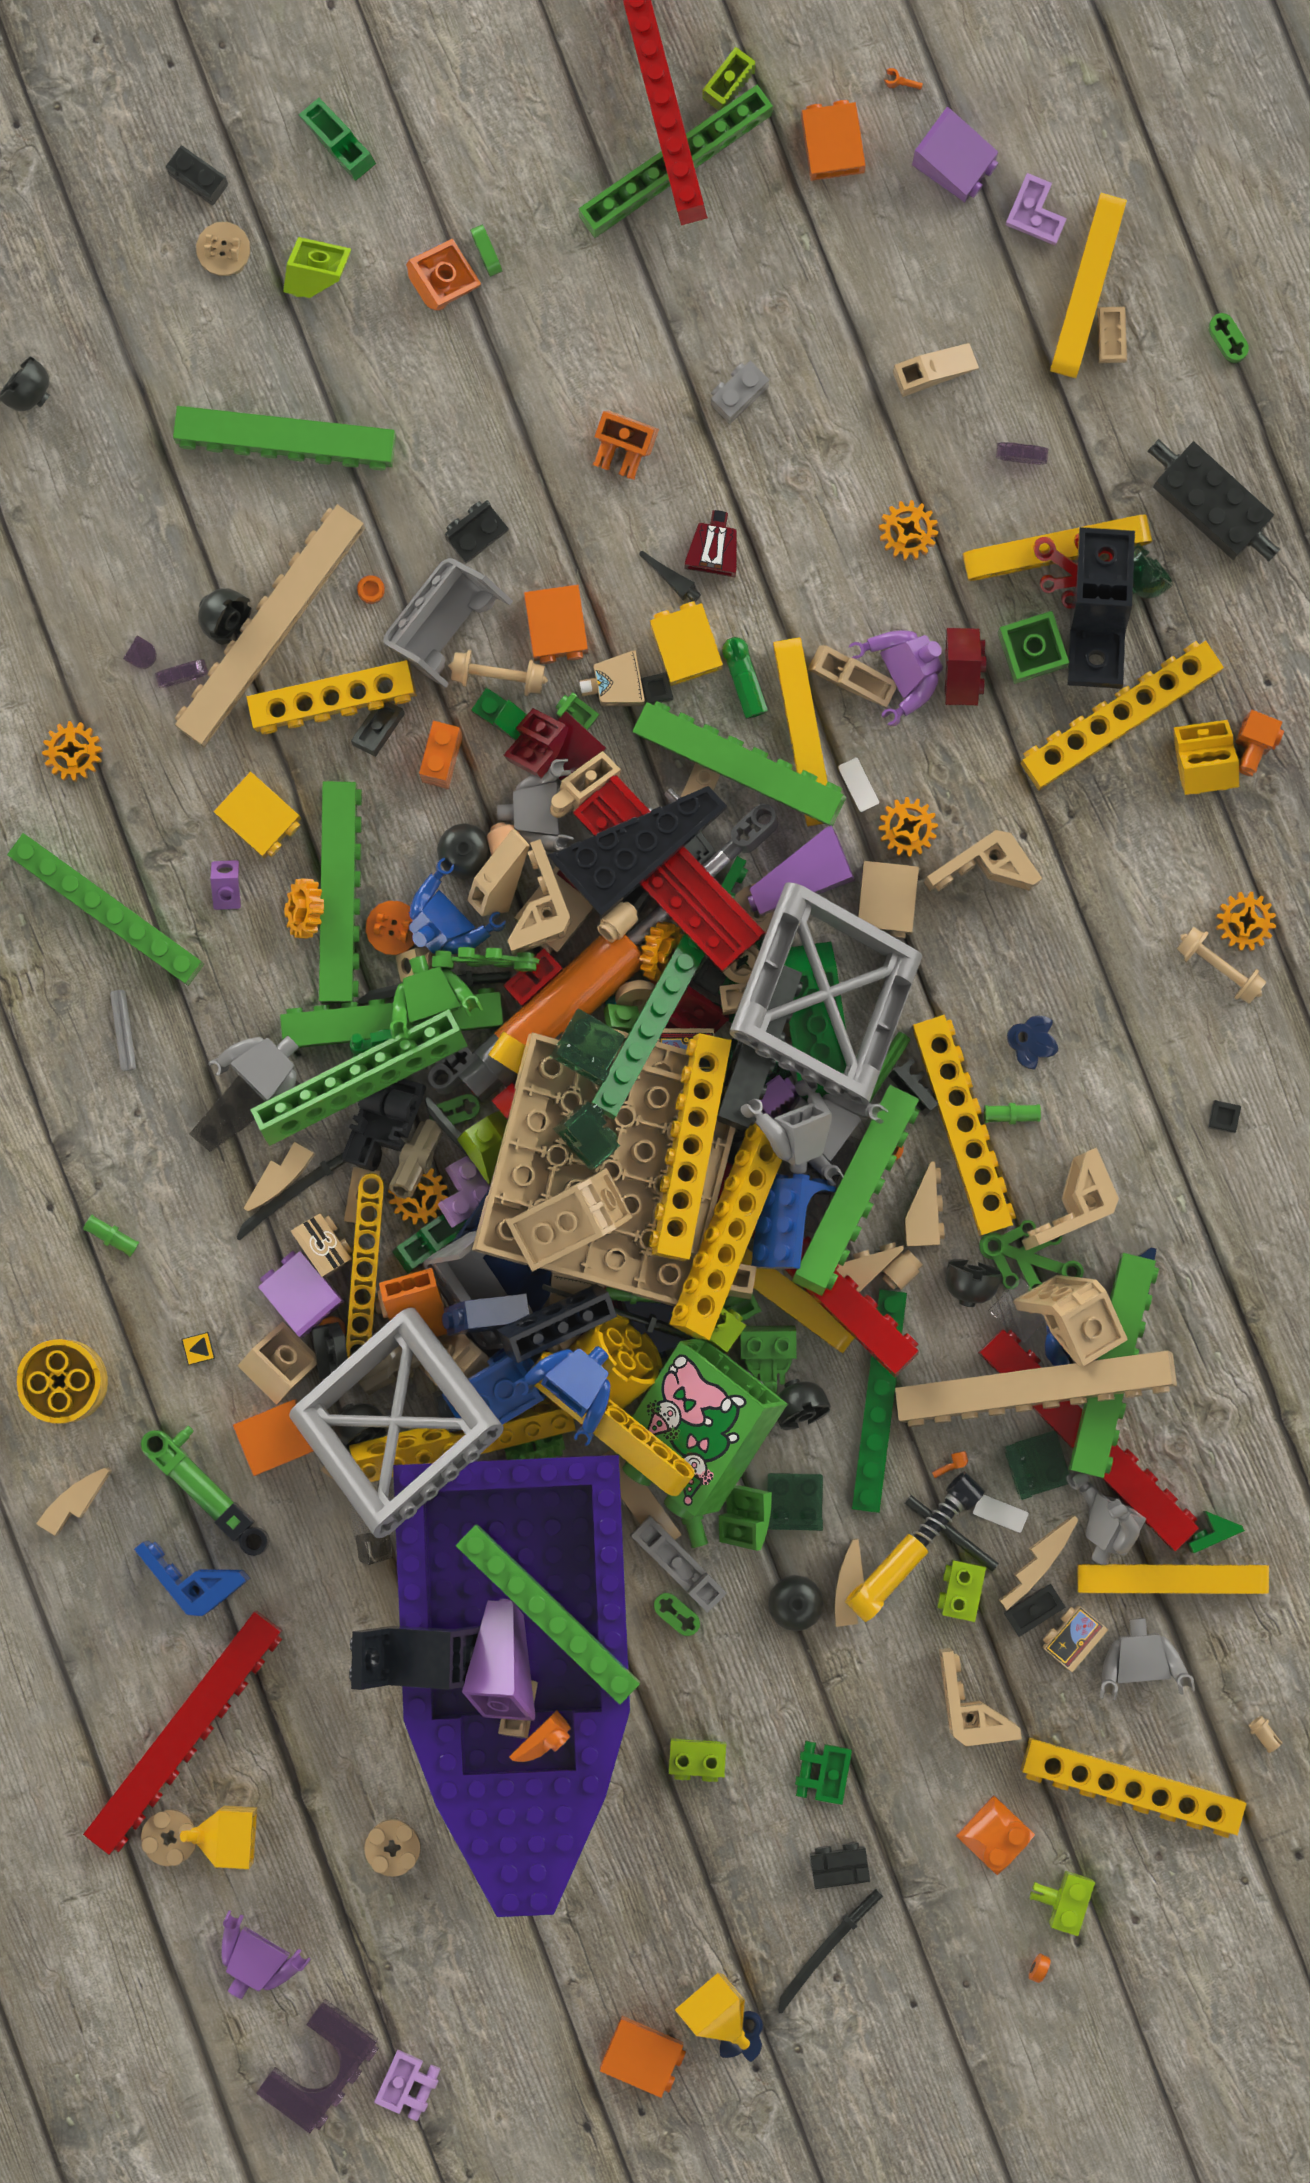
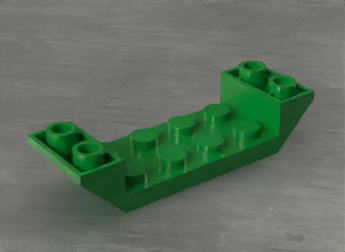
M832 942L815 943L830 987L839 984ZM804 946L791 947L784 966L802 972L800 981L803 982L798 997H794V1001L820 990ZM838 995L834 999L846 1029L841 995ZM824 1001L794 1012L789 1021L792 1046L844 1074L847 1065ZM796 1072L797 1082L804 1080L801 1078V1074ZM817 1083L816 1093H820L822 1097L825 1094H830L824 1090L823 1086ZM808 1095L801 1096L803 1099L807 1101Z

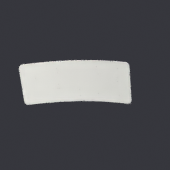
M858 758L838 766L860 812L879 804V800Z
M986 1495L982 1496L973 1510L974 1515L1019 1533L1022 1532L1028 1517V1512Z

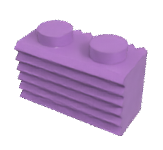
M778 1075L766 1084V1093L763 1099L760 1100L763 1105L761 1112L763 1114L767 1113L773 1119L783 1115V1113H787V1109L791 1110L795 1097L798 1096L795 1086L787 1077L783 1080Z

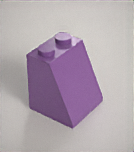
M946 107L916 148L912 166L960 200L966 202L969 196L974 198L983 186L980 181L985 174L990 176L999 163L996 161L998 151L955 112Z
M292 1251L281 1260L283 1263L281 1268L276 1272L271 1269L260 1278L262 1284L258 1288L299 1337L304 1338L312 1331L313 1327L318 1326L323 1319L327 1318L345 1301L331 1284L321 1277L312 1262L302 1251H299L297 1254Z

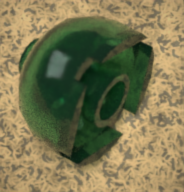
M1137 544L1134 546L1133 594L1136 593L1141 598L1146 599L1159 597L1173 586L1171 583L1172 579L1158 560H1153L1150 556L1146 557L1150 552L1142 545Z

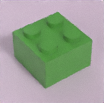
M1053 611L1002 626L997 632L1014 684L1067 668L1069 664Z

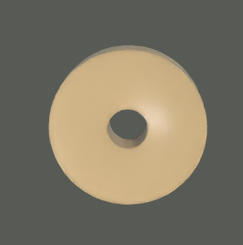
M635 980L623 984L615 993L616 1004L638 1006L640 1014L655 984L644 980Z

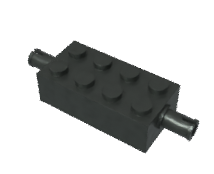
M1160 439L1149 448L1147 452L1165 467V472L1156 480L1153 488L1232 560L1246 546L1255 548L1268 562L1278 553L1280 548L1262 534V529L1270 522L1274 514L1198 444L1193 441L1181 455H1176Z

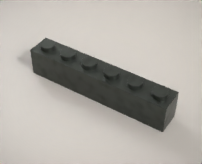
M787 966L783 967L767 1010L791 1002L794 997H798L803 986V982L800 981L802 972ZM793 1013L770 1021L766 1032L784 1041L785 1033L782 1031L785 1022L788 1023ZM738 1040L723 1083L716 1121L742 1131L749 1128V1126H753L756 1118L754 1116L751 1118L745 1117L741 1113V1106L749 1104L748 1102L752 1099H763L767 1090V1085L764 1084L767 1074L772 1073L776 1061L772 1058L759 1056L755 1049Z

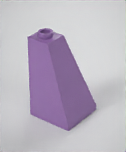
M832 825L822 830L750 888L752 895L747 898L753 912L758 910L761 916L774 912L783 887L788 882L802 885L819 895L855 881Z
M488 1600L462 1693L482 1717L534 1721L535 1708L524 1615L511 1600Z

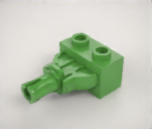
M746 1326L740 1334L741 1359L745 1360L746 1367L753 1377L758 1380V1374H760V1381L776 1395L777 1374H779L780 1385H784L785 1374L792 1364V1359H797L796 1326Z

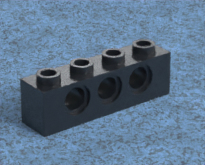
M594 1284L497 1331L506 1355L519 1363L617 1317L609 1292Z

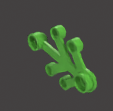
M459 947L458 957H452L451 951H435V956H432V968L440 967L441 970L454 969V962L466 963V966L483 967L494 964V967L507 968L514 966L516 971L531 972L536 971L539 959L534 958V953L519 952L517 957L502 955L501 948H486L484 956L475 954V948Z
M1031 1220L1023 1221L1019 1227L1003 1235L997 1232L987 1233L980 1240L979 1249L981 1254L985 1258L995 1261L1003 1277L1002 1284L1007 1289L1016 1288L1019 1284V1278L1015 1273L1011 1272L1005 1256L1016 1260L1029 1285L1028 1291L1032 1290L1033 1285L1042 1284V1282H1039L1031 1265L1059 1273L1063 1276H1068L1067 1269L1074 1267L1077 1271L1074 1277H1083V1267L1077 1261H1068L1064 1264L1034 1254L1049 1245H1058L1062 1241V1236H1059L1057 1242L1048 1241L1029 1250H1025L1024 1246L1016 1248L1008 1245L1022 1236L1029 1237L1028 1234L1023 1232L1022 1227L1025 1223H1029L1035 1229L1036 1225ZM990 1241L997 1242L998 1248L996 1251L988 1249ZM1009 1275L1013 1276L1016 1280L1013 1286H1008L1005 1282L1006 1277Z

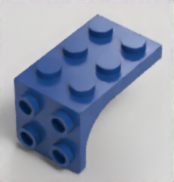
M776 1174L755 1226L751 1266H756L758 1269H800L808 1203L815 1193H836V1187L828 1185V1181L825 1179L809 1180V1175L793 1174V1178H789L787 1175Z

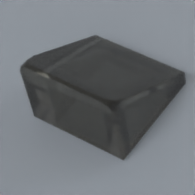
M372 1533L356 1536L360 1562L371 1565L393 1558L390 1535L382 1538H376Z

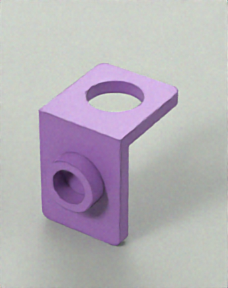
M239 861L212 862L210 880L213 908L215 910L241 908ZM224 867L233 869L228 873L218 872L220 868Z

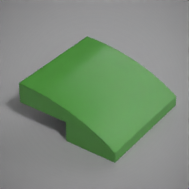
M735 1485L726 1499L727 1513L719 1515V1542L756 1551L761 1550L770 1521L772 1492Z

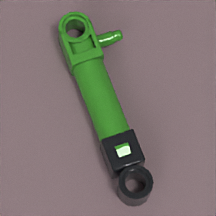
M190 1426L181 1430L173 1439L167 1433L160 1430L146 1433L141 1440V1449L144 1454L166 1476L169 1475L215 1521L214 1523L232 1541H237L240 1538V1547L244 1553L256 1556L266 1551L270 1542L266 1531L258 1527L252 1528L251 1526L255 1523V1520L236 1502H233L181 1448L194 1432ZM154 1436L160 1437L163 1441V1448L159 1452H154L149 1447V1442ZM251 1534H257L261 1537L262 1544L260 1548L252 1549L249 1547L247 1540Z

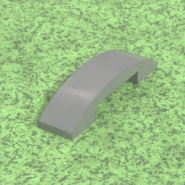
M650 1515L630 1534L707 1613L727 1594Z

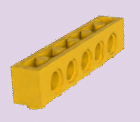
M405 660L246 697L253 729L257 732L261 731V734L265 735L277 732V727L288 725L289 729L304 726V721L312 719L318 723L331 719L330 715L341 713L342 717L355 715L358 713L357 709L368 707L369 711L384 708V702L395 701L396 705L408 703L411 701V697H415L417 694L410 664ZM385 680L392 681L393 687L390 692H379L381 682ZM356 687H365L366 694L363 698L354 699L352 697V692ZM332 692L338 693V702L335 705H327V695ZM305 698L311 699L312 707L308 711H300L299 703ZM278 704L285 705L286 711L284 715L278 718L273 717V708Z

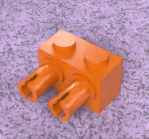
M609 410L603 411L594 436L601 441L593 465L610 470L616 448H625L624 450L627 452L618 474L635 480L641 458L651 454L659 429Z
M1251 710L1246 715L1235 741L1236 744L1242 745L1245 748L1239 764V773L1252 777L1257 772L1262 755H1266L1271 749L1275 750L1284 734V730L1280 729L1282 721Z

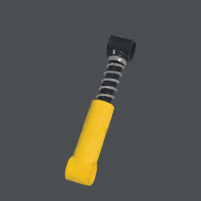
M965 1471L955 1477L948 1485L945 1502L939 1503V1508L932 1511L933 1515L926 1518V1523L920 1524V1529L914 1531L913 1536L907 1534L867 1580L858 1585L848 1595L845 1603L864 1622L872 1619L880 1611L888 1596L928 1553L926 1546L929 1543H933V1538L939 1536L942 1528L946 1529L945 1525L948 1522H952V1517L955 1514L959 1515V1512L963 1509L969 1510L982 1498L985 1490Z

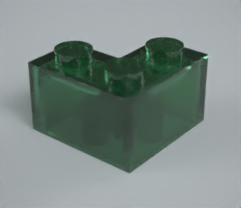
M588 1101L577 1106L553 1129L590 1170H593L620 1145L616 1141L618 1139L617 1135L609 1127H603L607 1121L603 1118L605 1114L602 1109L595 1103L591 1105Z

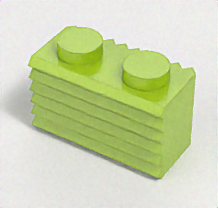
M735 47L703 88L702 98L718 111L730 104L732 100H735V96L738 95L739 91H742V87H745V83H748V79L752 77V74H755V61Z

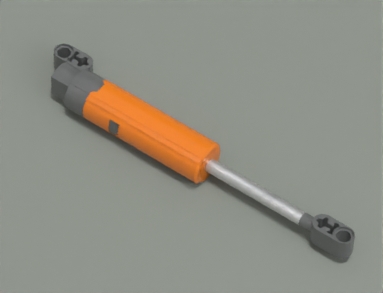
M759 804L733 827L731 840L702 865L713 878L741 852H752L777 829L779 822L773 807L769 804ZM764 814L772 816L767 824H760L758 822L760 816ZM752 824H754V827H755L756 830L758 831L757 833L755 832V829H754V828H753V829L751 828V825H752ZM743 834L746 837L749 836L750 839L748 841L741 840L740 836ZM658 906L620 940L616 939L614 942H610L600 935L473 1053L465 1047L441 1059L434 1065L428 1074L430 1085L440 1094H449L464 1082L482 1103L502 1085L506 1088L511 1083L515 1085L518 1074L488 1055L502 1032L504 1031L524 1045H526L528 1035L532 1032L562 1041L612 996L619 987L640 970L643 960H639L642 953L638 947L645 941V935L651 934V927L656 928L657 922H666L670 916ZM460 1057L467 1060L465 1065L459 1062ZM450 1066H452L454 1070H456L457 1073L455 1075L449 1069ZM441 1074H448V1081L444 1085H437V1078Z

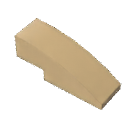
M820 645L807 669L819 677L885 708L888 707L897 688L894 680L854 658H849L827 645Z
M294 1142L281 1166L270 1161L243 1209L252 1212L280 1195L303 1173L315 1156V1153Z
M108 1467L103 1468L73 1484L46 1509L36 1524L54 1536L59 1535L71 1514L78 1518L84 1516L112 1470Z
M859 1539L851 1540L838 1572L834 1597L836 1627L858 1624L857 1614L845 1603V1600L858 1585L864 1583Z

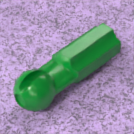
M739 637L727 639L722 646V655L727 662L745 718H754L767 713L768 709L746 641Z

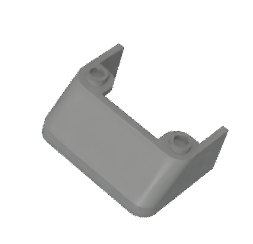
M448 558L442 561L387 630L383 641L392 651L404 660H407L410 665L426 677L446 688L449 683L439 675L445 667V656L440 653L444 646L473 610L478 613L488 611L493 607L496 599L508 605H511L513 600L485 575L453 558Z
M477 1231L469 1232L432 1254L424 1261L425 1270L433 1268L439 1290L449 1306L468 1300L508 1296L483 1259L486 1254L472 1251ZM528 1305V1310H529V1315H530V1314H532L533 1312H532V1309L530 1308V1306ZM497 1330L468 1333L473 1342L482 1350L503 1348Z

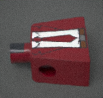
M713 510L710 524H698L685 559L684 569L736 578L737 529L726 527L727 512Z

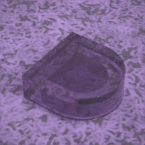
M137 635L123 659L137 668L146 669L155 663L157 653L151 643Z

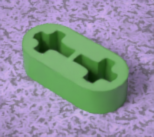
M483 224L470 229L488 275L491 277L503 272Z
M1225 313L1216 314L1208 326L1211 337L1227 361L1231 363L1241 362L1249 351L1246 339L1230 315ZM1218 320L1221 324L1225 322L1228 324L1225 329L1228 334L1227 337L1222 330H1215ZM1230 339L1235 346L1240 345L1242 347L1239 356L1237 353L1231 354L1229 352L1232 348L1229 342Z
M470 1094L461 1095L436 1105L444 1112L453 1110L454 1114L447 1117L453 1125L471 1120L480 1112L478 1099ZM468 1099L470 1103L475 1102L476 1106L472 1108V1114H468L466 1111L457 1113L456 1109L464 1105V1100Z
M665 1592L657 1596L654 1601L655 1612L677 1632L684 1636H691L698 1631L700 1620L695 1612L671 1593ZM669 1598L672 1599L671 1606L677 1611L676 1614L673 1615L668 1610L664 1613L661 1612L660 1608L662 1605L659 1601L661 1599L665 1601ZM681 1614L687 1619L692 1616L694 1618L692 1622L695 1626L694 1629L687 1628L685 1631L682 1630L683 1623L677 1616Z

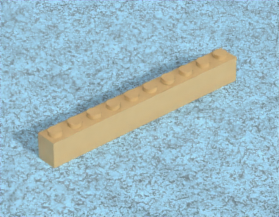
M338 504L334 509L329 508L321 518L323 524L318 531L313 530L305 540L307 546L301 554L296 552L288 564L290 566L285 576L283 574L278 576L272 586L274 591L269 597L264 596L256 607L258 610L257 614L253 619L248 618L240 629L242 634L238 640H232L224 650V654H226L221 663L216 662L207 674L210 678L204 686L202 684L198 685L191 696L193 701L188 708L183 706L176 715L177 723L175 726L202 747L207 745L365 530L363 522Z
M1161 1351L1095 1360L1085 1366H1078L1074 1363L895 1388L899 1421L908 1423V1427L924 1425V1420L934 1419L935 1423L951 1422V1417L960 1415L962 1420L978 1418V1413L988 1412L989 1416L1004 1415L1005 1409L1016 1408V1412L1032 1411V1406L1042 1404L1043 1409L1060 1407L1059 1402L1070 1401L1071 1405L1086 1404L1087 1398L1098 1397V1401L1114 1400V1395L1125 1393L1126 1398L1142 1396V1391L1153 1390V1394L1170 1392L1169 1387L1177 1386L1173 1353Z

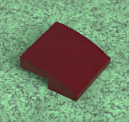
M532 708L516 727V730L521 735L505 752L504 757L510 763L542 779L558 756L565 741L568 727L558 720Z
M567 711L558 719L559 722L568 727L563 746L555 759H568V762H565L563 765L564 770H570L573 773L596 755L607 750L602 743ZM560 776L559 779L562 781L567 776Z
M687 986L665 1028L714 1029L715 1034L729 1020V1015H723L721 1007L690 986Z

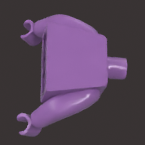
M896 630L869 638L863 644L861 642H854L849 645L848 648L854 645H858L861 648V653L852 657L854 659L862 657L865 651L868 650L871 652L884 650L880 654L904 699L898 705V709L890 708L883 711V718L891 713L895 715L894 720L887 725H898L901 720L900 716L903 714L907 716L923 706L934 693L939 681L938 674L943 670V666L938 658L942 649L937 642H930L926 635L918 637L913 631Z
M229 1910L223 1921L225 1928L221 1955L223 1965L227 1967L226 1972L235 1977L228 1989V1992L233 1996L242 1999L249 1987L259 1992L262 1988L264 1990L274 1989L289 1980L298 1971H302L310 1962V1958H301L299 1954L302 1950L300 1949L291 1958L287 1959L290 1954L288 1951L246 1926L240 1933V1924L244 1916L240 1914L239 1918H234Z

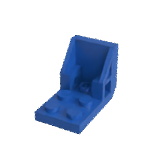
M504 1348L498 1349L487 1361L488 1367L468 1378L502 1425L547 1397L535 1386L534 1390L529 1394L521 1395L526 1391L525 1384L521 1383L519 1386L514 1387V1383L525 1377L534 1366V1362L530 1357L517 1363L506 1355ZM442 1394L455 1418H461L446 1396Z
M149 1540L144 1541L134 1549L186 1615L204 1616L251 1579L245 1570L200 1569L182 1582L180 1580L183 1576L173 1563L168 1565L163 1558L165 1552L156 1541L154 1543H151ZM194 1585L199 1588L198 1595L192 1589Z

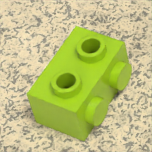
M952 1560L951 1565H945L943 1581H947L945 1592H940L937 1608L941 1609V1615L975 1622L986 1571L985 1566Z
M671 1738L669 1774H674V1779L691 1780V1776H702V1781L718 1782L719 1777H725L726 1742Z

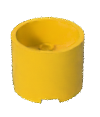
M617 1315V1317L586 1331L568 1349L574 1352L579 1348L587 1355L596 1346L606 1351L609 1358L602 1367L609 1373L606 1378L610 1382L609 1399L624 1410L655 1383L659 1375V1369L662 1368V1361L655 1344L645 1332L641 1335L634 1327L628 1324V1318Z
M55 1339L42 1342L33 1347L23 1357L17 1370V1390L22 1405L34 1417L49 1423H71L85 1419L98 1409L107 1392L108 1376L102 1359L91 1347L78 1341ZM56 1376L66 1377L64 1379L65 1387L58 1386L56 1388Z

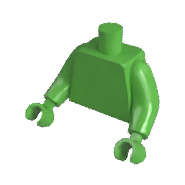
M425 955L412 958L409 962L413 975L403 978V983L398 985L394 996L392 1023L390 1024L392 1039H396L395 1035L398 1033H404L405 1038L409 1036L407 1030L408 1020L411 1025L431 1019L448 1009L451 1012L461 1009L460 1004L463 1005L467 1015L471 1017L472 1009L479 1008L482 1011L483 1007L478 998L473 995L468 986L454 972L449 969L441 970L440 967L429 970Z

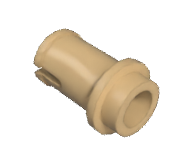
M1259 1716L1249 1724L1251 1728L1250 1733L1255 1734L1267 1752L1271 1753L1280 1747L1283 1742L1268 1725L1269 1720Z

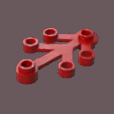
M1079 533L1076 534L1074 537V543L1077 549ZM1038 538L1033 545L1035 556L1041 561L1052 560L1071 574V576L1054 578L1052 575H1044L1040 579L1042 591L1052 593L1056 589L1076 587L1077 564L1056 550L1055 543L1051 538ZM1046 543L1049 545V548L1046 551H1041L1039 549L1041 544ZM1103 551L1098 554L1099 557L1103 553H1107L1109 555L1108 559L1105 560V562L1111 561L1113 559L1112 554L1107 551ZM1047 580L1053 581V585L1049 588L1043 586ZM1067 590L1061 595V601L1065 608L1071 609L1072 602L1066 603L1065 599L1067 596H1074V591Z

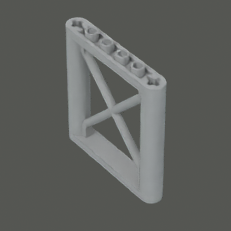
M791 882L785 883L729 1034L755 1049L759 1056L772 1058L779 1062L778 1065L783 1069L794 1070L801 1074V1078L805 1081L818 1083L823 1086L827 1093L840 1095L856 1104L868 1105L920 965L922 954L806 887ZM811 914L886 956L883 967L830 987L807 925L809 915ZM798 930L820 991L767 1010ZM885 978L858 1054L855 1057L834 997ZM824 1001L847 1065L844 1074L767 1033L766 1030L769 1022Z
M407 1308L398 1313L298 1402L289 1413L292 1422L376 1538L389 1535L406 1519L413 1517L417 1509L426 1501L433 1499L444 1485L457 1478L459 1472L469 1463L476 1461L480 1454L500 1437L504 1429L503 1425L415 1308ZM399 1345L401 1346L402 1354L391 1416L330 1415L327 1409L394 1349ZM413 1353L461 1418L402 1416ZM331 1426L389 1427L378 1492ZM400 1428L462 1429L466 1435L395 1498L390 1499L388 1495Z

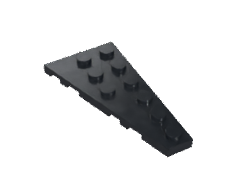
M707 786L683 796L673 803L655 808L638 818L634 817L599 832L596 836L582 842L578 841L571 844L568 848L558 852L555 851L547 856L603 918L727 809V805Z

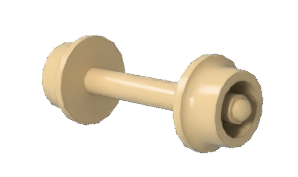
M468 650L466 653L455 652L453 662L448 665L450 670H452L451 680L462 683L464 687L467 686L469 674L526 683L524 695L528 696L531 693L541 694L543 684L548 682L546 676H544L545 666L535 664L531 659L527 672L472 664V650Z
M1193 927L1188 934H1181L1182 942L1177 947V950L1184 956L1185 962L1194 953L1198 954L1241 987L1234 996L1236 1000L1242 999L1250 1004L1255 997L1262 996L1261 989L1266 981L1259 975L1258 969H1255L1248 978L1202 944L1209 934L1207 931L1201 932Z

